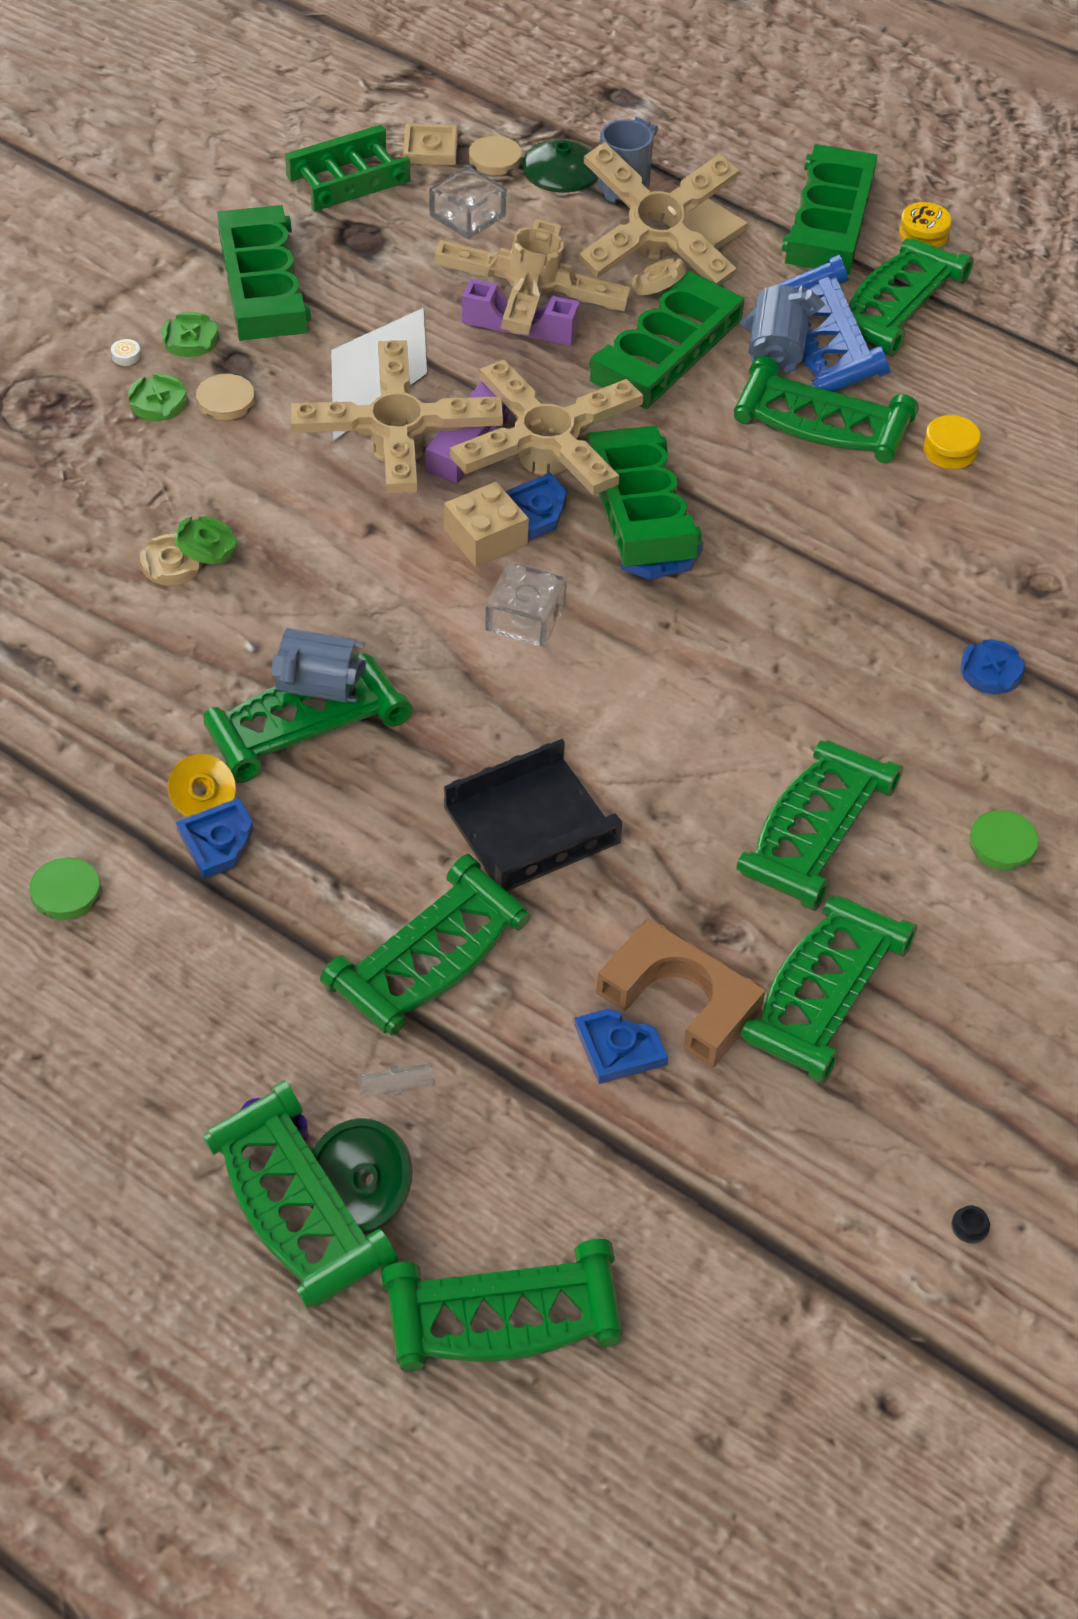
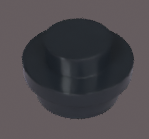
M969 1205L955 1212L951 1227L954 1234L960 1240L967 1243H979L988 1236L990 1221L984 1210L977 1206Z

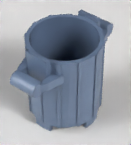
M637 116L635 120H614L605 125L600 133V145L606 142L642 177V184L648 189L650 186L653 139L657 134L658 126ZM598 177L599 187L605 193V199L614 203L617 202V198L621 199Z
M776 285L766 287L758 293L755 309L743 317L740 325L751 334L748 350L752 357L751 363L758 356H768L778 363L780 369H784L785 374L795 371L797 364L803 360L809 317L823 308L824 301L812 290H807L803 286L797 289L791 286Z
M286 628L281 639L278 655H273L271 674L275 675L276 690L340 702H357L358 697L352 696L354 685H357L360 675H365L366 660L359 659V647L363 648L365 642H360L357 639Z

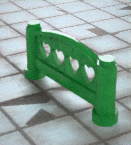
M906 238L901 245L900 254L874 270L861 283L850 300L849 307L865 342L877 347L881 346L884 354L892 357L895 356L904 340V330L900 329V327L949 276L951 280L963 284L972 271L973 257L963 253L956 255L917 239ZM914 263L919 265L923 272H904L903 270L908 269V265ZM900 277L905 279L910 287H893L889 284L894 283V279ZM881 292H889L896 301H877L875 298H879ZM874 306L882 316H868L860 313L865 312L866 307Z
M758 356L753 360L749 368L750 376L734 408V418L742 424H747L754 418L759 419L784 433L825 446L873 451L877 461L889 463L895 458L909 423L915 420L919 405L913 397L906 394L895 395L891 399L889 406L886 407L778 377L780 367L774 359L768 356ZM780 398H785L789 411L783 413L778 409H769L766 406ZM810 405L813 406L817 419L808 420L806 417H797L794 413ZM838 413L841 414L845 427L836 428L834 425H825L822 421ZM867 421L874 435L865 436L861 432L854 433L850 429Z
M367 653L359 655V659L366 660L365 675H360L359 682L356 685L355 696L358 697L357 702L348 701L347 703L326 699L325 709L319 711L301 703L305 699H313L314 697L280 692L276 690L275 686L250 698L232 711L225 712L218 707L208 709L203 715V723L224 757L225 764L231 770L235 782L245 783L254 779L259 774L261 762L258 758L375 714L380 716L386 726H399L410 718L413 707L405 695L397 692L376 659ZM288 705L297 707L295 719L292 722L271 714L274 710H283ZM258 716L267 718L264 732L262 733L241 725L244 721H253Z
M820 740L813 754V758L818 761L805 769L783 791L765 820L755 853L744 851L736 866V870L740 871L741 875L801 900V906L816 911L822 904L829 886V880L819 875L875 790L889 797L892 796L903 772L902 765L892 761L883 763L829 740L826 742ZM832 773L837 775L846 788L821 789L818 785L825 782L824 776L826 774ZM818 795L823 798L832 811L809 812L804 810L803 807L810 804L809 798L811 796ZM805 818L816 833L791 834L788 829L795 826V819ZM788 840L794 845L801 856L776 857L772 852L779 849V842Z
M465 854L448 871L446 879L454 887L356 966L344 955L333 959L323 970L320 982L329 991L340 993L383 1033H389L393 1036L405 1025L406 1019L402 1017L404 1013L434 1000L461 982L484 960L506 928H514L517 931L521 930L528 923L531 915L523 904L480 869L481 864L470 854ZM461 912L486 916L490 919V923L481 925L479 932L471 934L465 929ZM436 932L460 936L466 942L463 945L456 946V950L452 954H444L440 950ZM411 952L437 957L441 963L438 966H432L428 974L419 975L415 971ZM385 973L412 978L415 981V985L405 988L403 995L393 996L389 992Z
M833 895L828 898L823 909V914L828 917L814 927L795 946L778 970L769 989L762 1017L755 1020L748 1018L740 1035L741 1038L746 1040L747 1044L809 1072L808 1077L821 1084L827 1081L837 1061L838 1051L828 1046L888 950L904 957L909 951L917 932V925L905 919L898 922L844 897H835ZM843 931L849 935L858 949L834 950L828 946V943L835 941L834 934L836 932ZM826 955L833 959L842 973L816 974L812 971V968L819 965V957ZM812 980L826 998L800 999L795 993L803 990L802 983L804 981ZM795 1005L800 1008L810 1024L785 1025L778 1019L786 1015L785 1008L787 1006Z
M283 1080L271 1087L272 1092L209 1128L207 1130L208 1133L203 1135L202 1138L213 1156L219 1152L224 1155L233 1191L246 1219L267 1249L292 1274L300 1279L301 1285L296 1287L295 1290L306 1309L313 1305L317 1307L379 1268L399 1263V1260L392 1245L380 1228L366 1237L293 1124L291 1119L303 1113V1110L293 1090ZM276 1146L265 1168L259 1172L252 1171L250 1169L251 1161L242 1156L244 1149L247 1147ZM295 1176L283 1199L278 1202L269 1200V1190L261 1187V1181L265 1177ZM286 1206H314L303 1228L298 1232H290L287 1229L288 1220L282 1219L279 1216L282 1208ZM333 1237L322 1259L317 1263L308 1262L306 1260L307 1251L301 1250L298 1247V1243L302 1238Z
M592 1239L578 1244L574 1249L575 1263L421 1281L420 1267L415 1263L399 1262L386 1266L381 1271L383 1290L388 1292L396 1362L400 1364V1369L403 1371L419 1370L424 1367L426 1357L469 1362H496L528 1358L564 1348L587 1337H594L598 1345L602 1347L619 1344L623 1329L611 1264L615 1261L612 1242L606 1239ZM560 1292H563L582 1313V1317L578 1321H570L566 1318L561 1323H554L549 1319V1314ZM521 1297H524L542 1316L543 1322L540 1325L531 1326L527 1323L522 1328H515L510 1324V1318ZM483 1301L503 1321L504 1326L502 1329L492 1331L487 1328L482 1333H476L471 1329L470 1325ZM443 1306H446L464 1326L465 1330L461 1335L453 1336L448 1333L442 1338L432 1335L431 1329Z

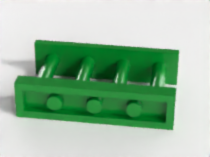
M382 125L285 153L286 176L291 182L305 178L311 186V204L314 212L411 182L410 158L407 156L393 160L387 152L386 129ZM377 156L383 164L370 168L363 159ZM353 163L359 171L345 175L340 166ZM329 171L335 179L321 183L315 174Z

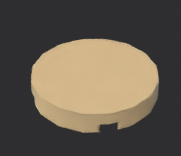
M503 136L479 138L469 148V163L476 166V170L483 174L491 176L508 174V170L513 168L514 171L521 164V148L517 142Z
M674 258L663 259L645 267L643 270L644 274L641 277L636 274L631 283L637 295L654 294L677 283L684 277L686 269L682 259L678 258L676 262Z
M234 374L211 376L201 382L196 390L197 407L202 414L206 416L207 414L212 415L213 419L220 421L234 420L246 415L248 409L254 406V388L242 376Z
M165 534L153 538L148 542L145 550L143 548L140 552L141 570L145 577L154 583L165 586L180 585L196 577L203 567L202 562L193 560L181 552L176 545L175 534Z

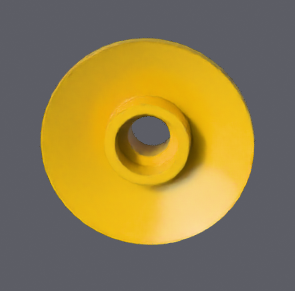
M195 754L182 759L173 768L168 779L170 801L176 810L185 817L232 801L235 797L236 785L231 770L223 761L211 755ZM198 784L204 786L206 793L204 795H197L194 791V786Z

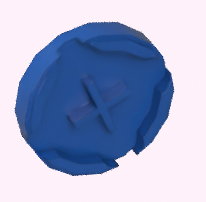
M990 639L983 640L982 644L975 645L973 643L968 646L963 652L960 670L963 678L971 687L985 693L1002 694L1018 687L1023 680L1026 664L1024 659L1022 660L1018 656L1019 652L1013 646L1003 641Z

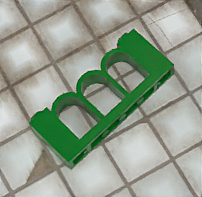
M819 144L814 145L812 154H807L804 170H808L806 186L801 192L799 210L795 214L794 225L792 224L790 235H784L781 251L786 252V264L817 268L829 263V258L840 255L846 272L850 275L874 179L878 154Z
M283 205L217 211L219 238L239 341L307 334L306 322L311 321L309 304H304L302 293H300L299 281L295 276L294 256L289 248V233L292 232L290 216H285Z
M688 271L684 277L671 286V290L663 293L660 298L659 309L647 310L640 314L637 319L636 329L623 331L615 338L614 347L607 344L602 350L594 353L589 362V367L591 368L590 381L604 388L627 379L643 394V403L640 407L647 410L742 320L745 298ZM678 314H684V315L690 316V317H692V318H694V319H696V320L702 322L703 324H702V325H699V324H697V323H695V322H693V321H691V320H689V319H687V318H685V317H683V316H680V315H678ZM654 334L667 336L681 344L677 346ZM631 355L645 357L659 365L655 368Z
M657 425L587 433L586 442L619 475V485L600 492L599 496L623 567L697 558V545L702 544L701 529L699 526L695 527L692 516L687 515V503L682 497L677 495V477L667 469V441L665 436L661 437Z

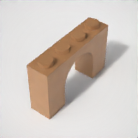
M647 918L598 972L596 994L626 1011L645 988L656 980L667 977H679L694 982L706 993L709 1003L686 1029L684 1049L714 1068L740 1037L742 1028L748 1018L755 1019L762 1011L765 990L754 980L745 978L730 969L725 962L715 960L702 952L697 945L684 941L673 934L666 926L658 925Z

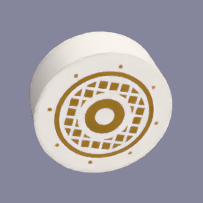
M131 339L116 341L111 346L112 360L121 366H130L137 363L141 358L139 344Z

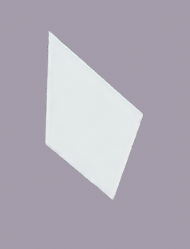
M423 308L331 350L332 402L351 401L356 405H370L376 398L381 396L378 341L407 340L410 385L427 374ZM334 431L333 441L347 431Z

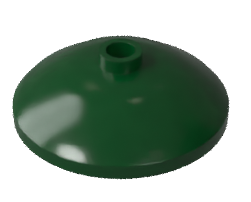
M554 138L542 141L529 149L523 158V172L526 178L535 186L547 191L558 193L576 192L592 186L598 180V176L584 164V156L593 149L587 144L574 139Z
M356 1118L337 1124L327 1131L316 1143L312 1150L314 1157L363 1234L383 1227L398 1214L409 1195L413 1169L409 1150L395 1130L373 1119ZM370 1174H372L373 1182L371 1185L367 1186L366 1179Z

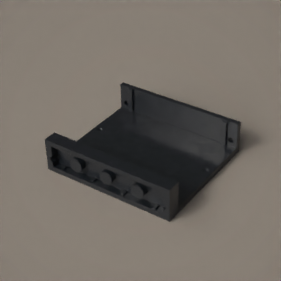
M563 739L544 744L538 749L523 755H516L508 761L493 767L484 768L476 774L463 779H457L444 786L445 810L490 878L506 891L621 843V819L616 813L605 817L564 760L565 741Z

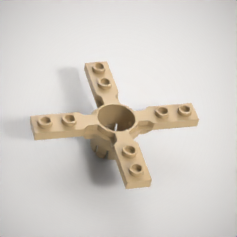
M606 142L584 156V164L630 208L628 215L629 223L618 225L579 253L578 260L596 278L600 277L634 251L646 256L647 248L649 249L648 259L659 260L661 250H663L662 258L672 254L674 251L701 277L719 286L735 275L736 267L699 232L691 231L687 227L689 222L688 213L738 176L739 170L721 153L680 182V186L671 193L663 191L650 192L642 184V177ZM649 212H651L650 220L661 221L662 213H664L663 222L671 228L668 230H657L650 228L643 222L647 221Z
M535 219L532 230L527 227L521 228L516 232L511 250L500 248L497 252L491 253L440 240L434 255L433 264L441 265L446 269L465 271L473 276H497L507 279L513 288L502 319L501 329L508 330L513 334L529 336L541 294H546L553 290L565 293L569 298L577 299L582 303H593L604 306L609 310L625 311L630 287L576 274L571 265L561 263L564 240L559 235L562 225Z
M407 340L378 341L381 396L376 398L370 405H356L351 401L291 403L292 433L353 431L357 435H371V448L374 457L379 461L385 462L386 493L417 492L416 460L423 455L424 433H437L442 428L503 426L501 397L441 398L436 403H422L415 396H412L410 394Z
M505 360L479 369V379L497 397H501V401L511 410L517 421L515 422V427L511 429L499 428L450 447V458L465 474L517 455L523 467L530 472H533V463L535 462L534 474L538 476L547 474L548 464H550V473L552 475L560 474L568 469L592 495L619 485V475L586 441L577 439L580 433L585 432L592 424L642 405L643 394L627 379L577 398L575 404L564 408L554 404H541L536 399V391Z

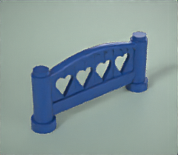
M840 255L829 258V263L777 284L797 289L803 286L807 290H812L824 301L823 308L812 316L828 318L819 328L814 330L810 329L811 323L808 322L802 362L817 377L812 380L813 386L831 392L839 391L875 375L883 377L891 373L881 346L871 349L869 352L843 294L840 284L849 281ZM818 335H837L826 347L818 348L819 342L815 340ZM828 353L845 354L832 367H827V360L823 359V356Z

